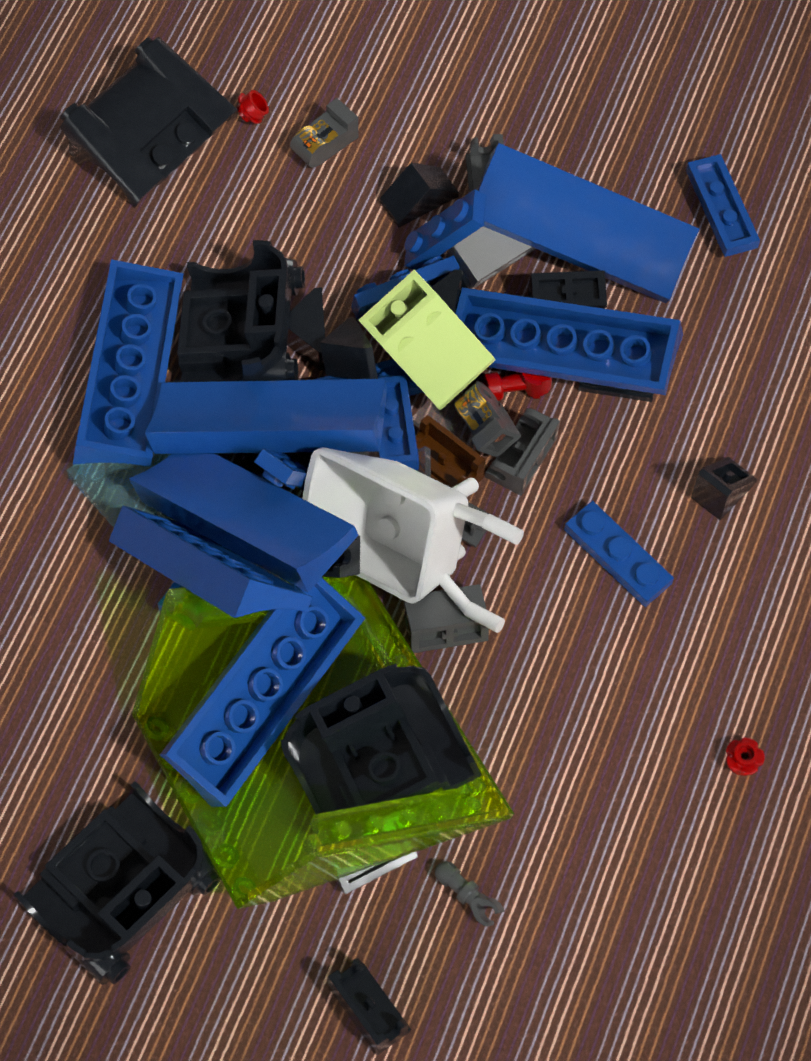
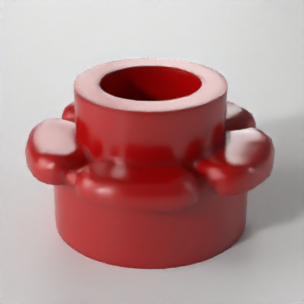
M251 90L247 94H239L237 111L240 117L246 122L260 124L264 116L269 113V106L265 98L256 90Z
M744 737L740 741L733 740L726 748V753L728 754L725 759L726 764L737 775H753L758 771V767L764 763V751L759 749L758 743L751 738ZM741 754H748V759H743Z

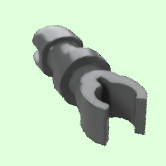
M448 861L439 863L435 868L436 878L445 887L449 886L458 894L456 899L463 905L468 903L474 917L480 924L488 927L494 925V921L486 917V908L484 906L492 907L495 914L505 912L501 903L494 898H489L478 891L479 886L474 881L468 882L460 875L461 871L453 863Z

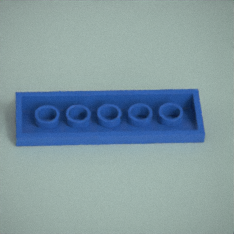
M498 143L491 153L477 189L486 195L484 227L585 270H605V278L663 303H667L671 299L683 265L700 230L695 226L501 143Z
M111 259L73 464L125 463L151 466L153 450L145 431L153 417L161 384L166 380L184 273Z
M463 287L455 313L496 359L489 366L490 368L666 395L675 358L683 338L681 321L677 319Z
M385 379L162 382L158 402L145 434L154 454L260 453L262 449L280 453L314 452L322 447L345 452H380L387 384Z
M214 453L171 454L152 468L129 478L144 504L306 592L313 588L358 537V532L354 525Z
M122 505L109 542L231 617L238 618L272 609H290L307 612L313 598L307 593L175 520Z
M322 577L309 592L300 589L313 597L307 612L290 609L269 610L160 754L197 790L210 807H227L366 618Z

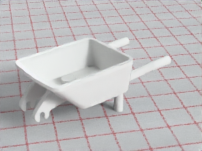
M324 447L312 453L302 499L355 526L358 535H360V574L356 576L412 604L423 599L440 585L464 616L496 633L502 630L505 619L471 602L450 577L456 569L457 561L464 557L466 553L465 548L461 545L465 521L481 526L483 529L515 545L520 543L524 535L522 529L492 514H487L468 506L467 497L475 493L479 488L478 482L474 478L470 477L451 488L398 461Z

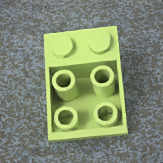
M415 269L359 319L360 323L439 410L444 408L496 360Z

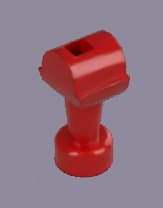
M497 372L483 374V384L491 390L498 401L503 400L504 393L522 390H525L530 397L540 399V396L547 394L551 390L553 377L521 372L502 378Z

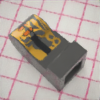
M335 98L326 105L325 113L311 122V125L301 128L294 135L290 148L307 165L312 168L317 167L359 138L358 116L338 98Z
M477 381L455 400V408L473 434L471 440L478 451L498 457L521 437L520 432L503 405L498 402L495 395L483 383ZM505 434V437L501 441L495 442V440L499 436Z

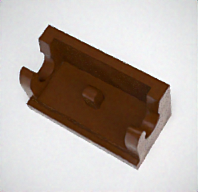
M427 414L421 420L420 430L416 435L419 456V470L417 471L451 488L470 477L479 483L484 478L485 458Z

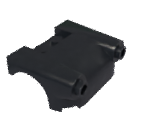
M147 37L134 51L138 55L135 59L136 63L88 105L83 103L78 106L76 103H73L60 116V119L63 121L60 129L68 138V151L73 160L78 165L84 161H89L104 170L119 185L134 208L149 191L165 181L203 146L223 123L229 122L238 110L160 37L154 40Z
M253 240L254 255L252 259L239 267L215 269L195 262H187V269L191 277V290L184 292L177 352L182 376L181 380H174V382L298 380L297 359H291L290 354L287 353L291 296H297L299 289L305 288L304 267L298 266L296 260L284 257L282 252L273 247L270 241Z
M393 664L375 671L307 706L294 715L296 721L288 729L284 739L281 740L285 758L301 783L318 818L322 832L334 851L371 833L368 827L371 823L437 789L442 788L444 793L447 794L482 776L433 678L424 667H398L397 664Z
M136 781L131 784L133 793L116 809L113 806L108 810L104 809L45 865V869L40 873L41 879L25 895H22L19 891L14 894L17 903L101 985L109 981L115 984L128 973L131 965L128 963L130 959L128 951L189 892L194 896L199 893L205 896L221 880V877L218 875L221 866L202 846V841L195 830L190 826L184 829L174 822L156 805Z

